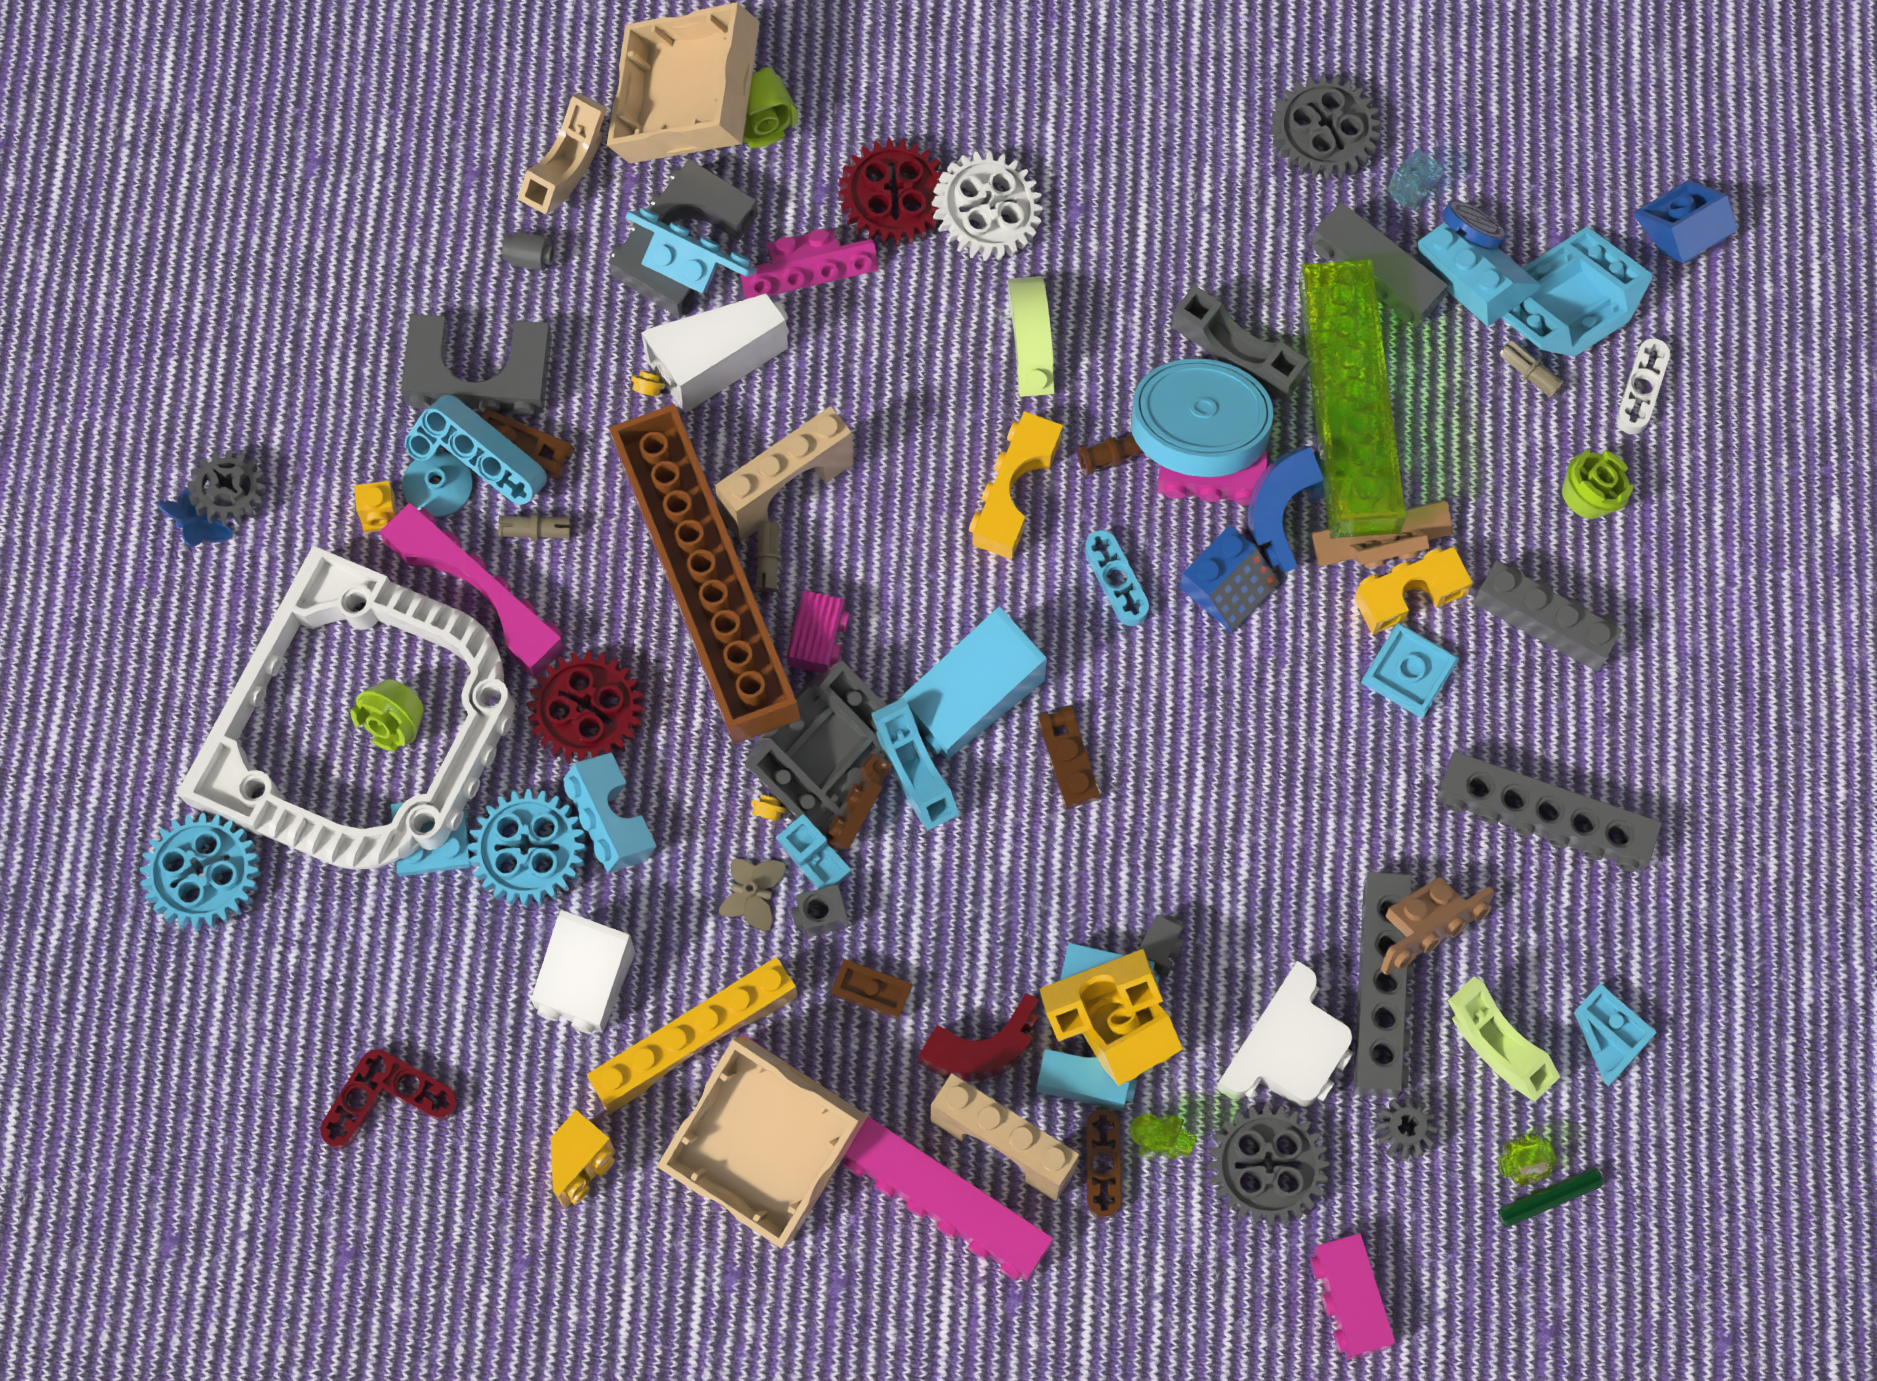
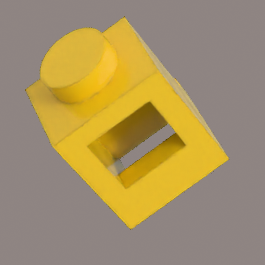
M390 481L354 485L356 509L362 523L363 532L380 531L397 515L396 497Z

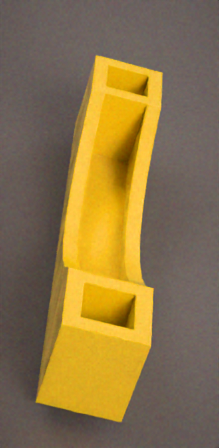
M775 957L586 1074L588 1080L608 1113L611 1114L640 1096L665 1074L703 1048L747 1024L770 1015L797 998L796 986L778 958Z

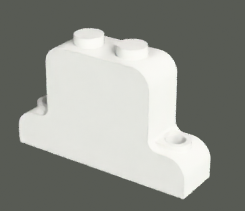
M1299 961L1296 962L1220 1079L1216 1088L1218 1091L1231 1099H1241L1245 1096L1250 1098L1257 1086L1262 1084L1297 1107H1308L1314 1103L1316 1098L1324 1101L1334 1085V1082L1329 1079L1336 1068L1343 1071L1354 1052L1348 1049L1352 1041L1350 1029L1311 1003L1320 988L1316 986V975L1310 968Z

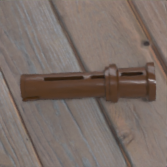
M1133 435L1120 439L1110 436L1099 444L1089 447L1084 445L1077 446L1078 461L1085 476L1092 475L1093 470L1106 466L1118 467L1123 463L1124 459L1144 454Z

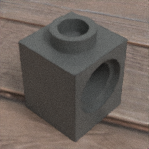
M838 884L795 895L797 907L791 908L796 929L803 928L806 938L848 928V919ZM818 905L827 908L828 914L822 919H814L808 914L810 909Z

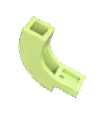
M1042 276L1008 279L1009 307L1015 337L1019 396L1054 394L1051 326Z
M1473 976L1448 1000L1455 1013L1452 1020L1467 1042L1501 1078L1517 1091L1535 1102L1560 1078L1548 1053L1526 1040L1504 1018L1483 981Z

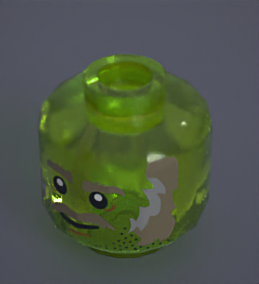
M1529 1133L1505 1141L1502 1147V1156L1497 1158L1502 1176L1505 1179L1510 1177L1517 1186H1526L1548 1179L1551 1175L1552 1167L1556 1166L1555 1154L1547 1138L1542 1139L1536 1133Z

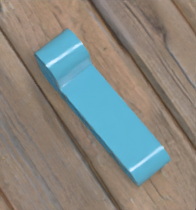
M452 395L441 396L424 411L405 439L407 453L419 461L428 460L442 446L445 447L515 504L522 505L528 503L547 482L545 470L536 461Z

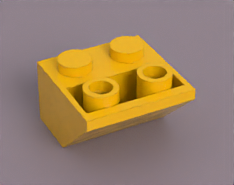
M577 1110L569 1116L551 1137L553 1192L560 1204L566 1209L571 1203L577 1205L582 1201L590 1190V1187L587 1186L597 1174L600 1177L603 1176L615 1162L613 1155L616 1151L610 1138Z

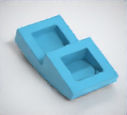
M804 814L776 836L783 849L817 889L836 884L839 885L852 874V870L827 844V839Z

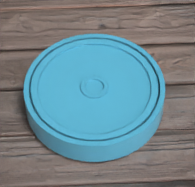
M1182 359L1166 363L1152 370L1141 380L1136 388L1131 413L1133 437L1147 456L1170 470L1199 477L1229 475L1251 466L1265 452L1269 443L1273 422V405L1264 387L1245 371L1230 364L1210 359Z

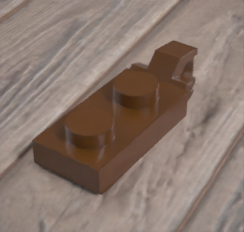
M875 753L870 754L860 767L862 773L861 782L859 784L855 783L851 787L845 798V802L848 803L842 816L838 814L828 828L830 837L827 844L836 850L847 849L851 846L882 790L881 784L893 764Z

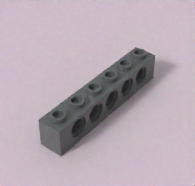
M1453 751L1448 762L1436 801L1442 802L1443 806L1451 811L1463 812L1465 810L1477 814L1478 819L1489 824H1498L1500 822L1512 826V830L1518 834L1541 836L1546 838L1547 842L1555 847L1567 848L1570 846L1581 850L1585 857L1594 860H1602L1604 858L1616 862L1617 867L1629 872H1637V870L1643 872L1650 863L1662 822ZM1480 785L1485 789L1487 795L1477 797L1472 794L1469 786ZM1509 796L1516 798L1520 802L1521 808L1512 809L1508 807L1504 798ZM1546 808L1551 810L1555 815V820H1544L1539 814V809ZM1581 820L1586 822L1590 832H1579L1575 828L1573 821ZM1608 833H1619L1624 838L1625 844H1614L1609 839Z
M1367 872L1363 881L1352 1094L1397 1098L1401 1088H1407L1409 1067L1403 1065V1051H1409L1410 1030L1404 1029L1405 1015L1410 1016L1412 1009V994L1406 993L1407 980H1412L1414 959L1406 968L1402 970L1396 968L1385 975L1380 968L1386 955L1381 953L1378 944L1389 942L1395 945L1406 938L1397 927L1381 915L1380 909L1391 907L1417 891V887H1411L1412 875ZM1381 977L1389 978L1394 983L1395 990L1391 992L1381 990L1377 985V979ZM1378 1013L1388 1014L1393 1020V1026L1389 1028L1379 1026L1375 1021V1015ZM1376 1049L1386 1050L1391 1056V1062L1388 1064L1378 1063L1373 1056V1051Z

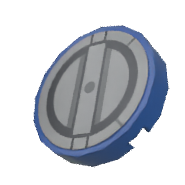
M1450 200L1442 212L1444 221L1453 231H1458L1461 228L1466 233L1464 237L1469 242L1489 250L1501 247L1507 237L1506 231L1497 221L1480 209L1465 202Z

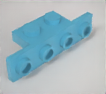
M641 207L639 211H628L626 214V219L655 232L641 264L702 294L707 292L718 264L746 277L755 276L758 270L749 265L751 261L749 258L739 253L731 252V255H728L719 250L720 244L708 238L701 237L699 241L689 236L690 230L684 226L673 222L668 226L658 221L659 215L653 211Z

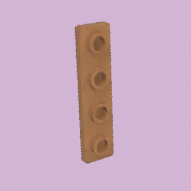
M1445 500L1314 531L1311 536L1316 562L1319 566L1322 567L1353 559L1359 564L1365 565L1366 568H1373L1386 564L1385 559L1397 556L1399 559L1415 558L1420 555L1419 551L1430 549L1428 540L1452 535L1453 528L1448 503Z
M1438 877L1389 907L1385 917L1406 938L1388 949L1380 970L1385 975L1396 968L1402 970L1420 953L1428 954L1433 951L1441 940L1448 936L1451 938L1457 936L1473 920L1479 922L1484 919L1491 910L1490 902L1495 891L1489 886L1465 901L1441 877Z

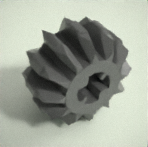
M1405 1097L1402 1107L1396 1099H1393L1389 1102L1390 1111L1383 1108L1380 1109L1378 1116L1383 1121L1376 1122L1374 1130L1385 1134L1381 1135L1376 1142L1379 1146L1386 1143L1391 1145L1386 1153L1389 1157H1392L1396 1150H1400L1401 1161L1408 1160L1410 1151L1415 1158L1420 1159L1424 1155L1422 1147L1428 1150L1433 1148L1434 1142L1430 1137L1436 1136L1439 1129L1435 1126L1427 1125L1436 1116L1434 1113L1426 1115L1421 1113L1426 1106L1424 1102L1421 1101L1416 1108H1412L1411 1097ZM1402 1122H1405V1126L1411 1124L1414 1128L1410 1137L1407 1136V1132L1403 1135L1398 1130Z

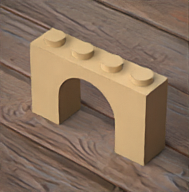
M830 406L717 483L715 487L719 513L740 542L759 530L760 523L769 521L767 508L771 499L786 483L797 475L813 468L826 484L852 466V432Z
M952 1073L931 1104V1123L961 1142L968 1134L991 1145L1010 1158L1025 1172V1183L1057 1202L1076 1172L1080 1154Z

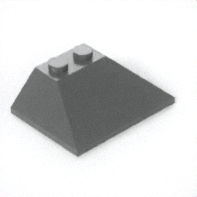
M840 660L810 681L797 693L795 699L801 720L759 735L745 763V766L797 818L804 814L823 836L828 832V828L838 814L842 816L848 805L845 802V798L851 787L855 783L859 784L861 782L862 773L860 767L870 754L875 753L887 760L876 735L877 728L871 713L886 705L843 660Z

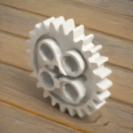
M976 151L973 153L970 161L963 155L959 159L958 165L954 162L950 163L947 168L948 173L943 172L939 178L941 183H937L933 191L938 196H935L932 201V206L940 209L936 210L933 218L943 220L938 230L939 232L949 230L950 235L946 240L948 243L956 239L959 241L958 252L967 246L970 248V258H973L977 251H981L984 261H987L991 252L994 253L997 260H1001L1005 251L1012 257L1016 253L1017 247L1023 250L1028 243L1027 239L1032 240L1036 234L1034 228H1037L1041 223V219L1037 216L1042 212L1043 206L1035 203L1038 202L1042 195L1041 193L1031 192L1037 182L1035 180L1025 181L1024 178L1028 173L1027 169L1019 173L1015 170L1018 161L1014 160L1008 166L1005 164L1004 154L997 161H994L991 151H988L984 160H982ZM993 183L1001 184L1006 192L996 190ZM961 188L970 190L974 197L965 196ZM1007 200H1014L1016 203H1014V202H1006V201H1007ZM959 209H961V210H969V211H968V212H960ZM1001 215L1010 216L1014 224L1005 222ZM969 220L978 221L982 229L972 227Z

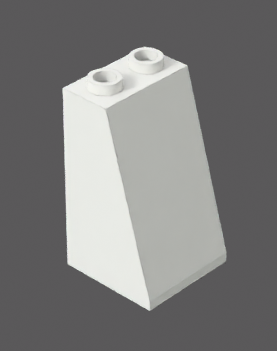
M763 294L649 328L642 332L646 360L653 371L661 375L660 380L666 383L665 387L683 412L686 413L788 349L787 335L789 334V329L786 325L788 316L778 301L773 303L767 294Z

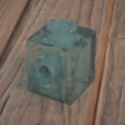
M1417 148L1392 175L1388 192L1398 204L1408 206L1415 211L1439 184L1444 168Z

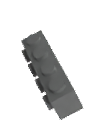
M1340 202L1315 229L1311 243L1315 251L1322 258L1330 259L1337 264L1347 278L1357 280L1365 286L1368 293L1374 299L1384 301L1393 308L1394 313L1402 321L1410 322L1415 327H1418L1443 300L1448 286L1445 282L1343 202Z
M1498 561L1494 563L1473 603L1597 672L1601 669L1622 632V629L1617 627L1616 623L1609 617L1604 615L1597 616L1589 612L1576 599L1564 598L1553 592V589L1548 584L1538 580L1533 581L1522 575V572L1517 567L1508 563L1502 564Z

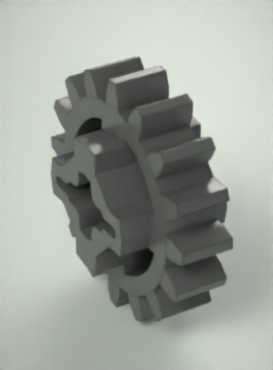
M231 450L226 451L225 458H219V455L214 452L212 453L213 461L199 460L201 471L192 469L191 475L194 481L187 482L188 490L191 493L189 499L191 505H197V514L202 516L207 513L208 522L211 524L217 518H221L223 526H227L229 519L233 518L238 525L242 524L241 516L244 514L253 518L254 512L252 507L261 508L263 503L260 496L266 495L265 484H262L264 482L263 472L257 471V463L253 460L246 464V457L243 453L237 459L232 458ZM208 480L210 482V486L206 488L207 493L204 495V486ZM250 482L249 493L245 496L243 491L248 488L247 483Z

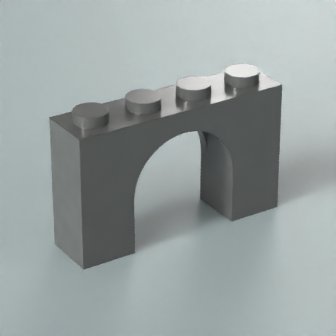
M690 159L682 168L678 167L672 173L668 187L663 193H657L649 206L650 211L659 215L658 221L668 226L671 222L675 223L683 219H700L712 224L738 241L758 216L757 201ZM634 223L630 229L628 239L623 245H617L610 255L609 261L612 277L680 319L699 292L641 264L655 232Z
M410 314L401 393L405 404L417 409H428L441 396L452 395L470 409H479L482 412L487 408L496 413L500 410L514 411V413L522 416L544 413L552 343L549 323L514 321L510 357L504 369L489 380L466 382L453 376L445 367L449 328L445 316Z

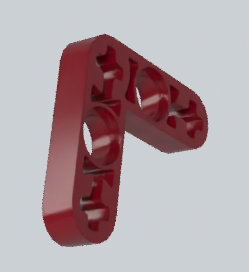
M380 1049L371 1050L361 1058L322 1121L320 1134L324 1142L331 1148L338 1150L349 1147L354 1142L384 1092L438 1121L447 1120L456 1113L458 1099L451 1088L386 1051ZM381 1059H384L382 1064L386 1071L384 1073H375L371 1080L373 1085L377 1086L375 1090H372L366 1083L359 1081L361 1076L366 1081L370 1078L372 1070L369 1064L371 1062L378 1063ZM409 1075L417 1077L419 1087L416 1092L410 1095L402 1094L399 1090V1083L402 1078ZM428 1084L432 1085L428 1089L431 1095L437 1098H441L444 1094L447 1095L446 1100L450 1104L447 1109L440 1107L438 1111H434V1103L428 1098L423 1097ZM355 1090H364L368 1094L366 1105L360 1109H353L348 1105V1097ZM423 1097L422 1103H418V1101ZM342 1108L350 1116L357 1117L355 1122H352L350 1118L345 1122L343 1128L347 1134L344 1138L337 1136L335 1140H332L331 1126L339 1127L345 1118L343 1114L339 1113Z

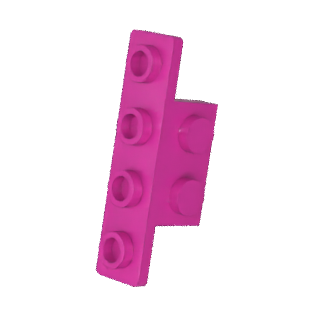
M833 228L826 230L818 229L809 234L792 238L784 237L775 242L766 243L771 260L770 263L753 266L758 269L755 276L746 277L740 274L745 299H749L763 294L771 296L878 270L875 244L872 239L839 246Z

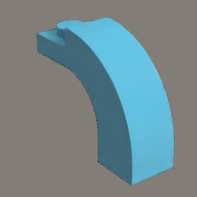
M901 698L871 713L877 728L876 735L886 759L893 764L891 769L902 791L927 831L958 816L959 812L951 789L933 764L922 742L906 700Z

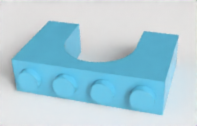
M1068 943L1060 980L1125 955ZM1149 961L1153 971L1155 962ZM1154 974L1158 984L1159 974ZM1045 1049L1036 1092L1123 1111L1125 1101L1133 1102L1137 1080L1127 1081L1118 1086L1104 1070L1097 1057H1080Z

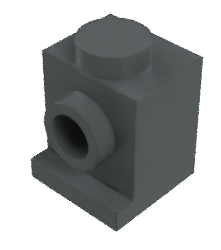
M1156 914L1138 949H1144L1148 961L1155 962L1153 970L1166 977L1169 976L1173 962L1168 959L1176 960L1185 942L1180 939L1185 924L1170 915H1165L1163 918Z

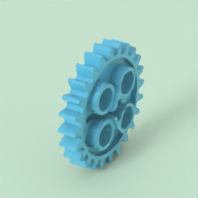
M530 789L526 790L524 799H520L517 793L512 791L511 802L508 803L499 796L498 803L500 807L498 809H494L489 805L486 806L490 814L488 819L477 816L476 820L482 826L481 830H470V834L478 840V842L468 844L467 846L470 852L478 854L469 859L471 866L480 867L473 873L477 880L485 879L482 887L486 892L496 887L493 896L497 900H500L507 894V902L511 906L514 905L518 897H520L525 908H528L531 898H535L538 904L542 906L544 901L543 895L547 893L553 900H556L557 894L555 889L557 887L565 891L569 890L565 882L567 877L578 880L579 877L573 870V867L585 865L584 861L577 856V854L587 852L584 844L577 843V841L586 837L583 830H574L580 824L579 818L577 816L569 818L572 813L569 805L559 809L561 800L557 796L548 803V795L545 791H541L537 799H534ZM512 823L518 824L519 828L514 836L509 838L502 837V831L505 826ZM547 823L555 825L554 831L550 836L545 838L538 836V830L542 825ZM527 842H531L535 848H529L528 854L524 855L520 849L526 848ZM498 845H505L506 847H510L506 849H501L500 851H496V847ZM555 845L559 846V849L557 851H550L549 849H544L554 847ZM511 858L517 860L515 869L510 873H502L500 871L501 864L505 860ZM547 858L553 860V866L548 872H536L537 864L541 860Z
M201 813L198 822H194L191 816L187 814L185 825L180 826L176 820H172L173 831L169 833L165 829H159L163 840L161 842L150 840L149 843L155 849L154 853H143L142 855L150 863V865L140 867V872L150 877L140 882L144 890H151L145 895L146 900L149 903L157 902L153 909L158 915L166 911L164 919L169 924L178 917V925L181 929H185L189 921L192 922L196 931H200L203 921H206L211 929H215V919L219 917L228 924V912L233 911L237 915L242 914L238 907L240 901L251 904L252 901L246 894L247 890H258V886L251 880V878L261 876L259 869L252 867V865L260 861L257 854L250 853L255 848L252 840L244 841L247 834L243 829L235 832L236 825L232 820H229L223 826V820L217 814L211 823H209L205 813ZM210 841L217 842V846L212 853L201 854V848L204 844ZM226 855L230 856L227 861H222ZM178 858L184 859L182 868L175 872L168 871V867L173 860ZM202 866L205 874L198 877L196 869ZM224 872L233 873L229 883L225 885L217 884L219 875ZM173 883H178L176 888H171ZM192 889L200 890V895L195 901L190 903L184 902V896L188 891Z

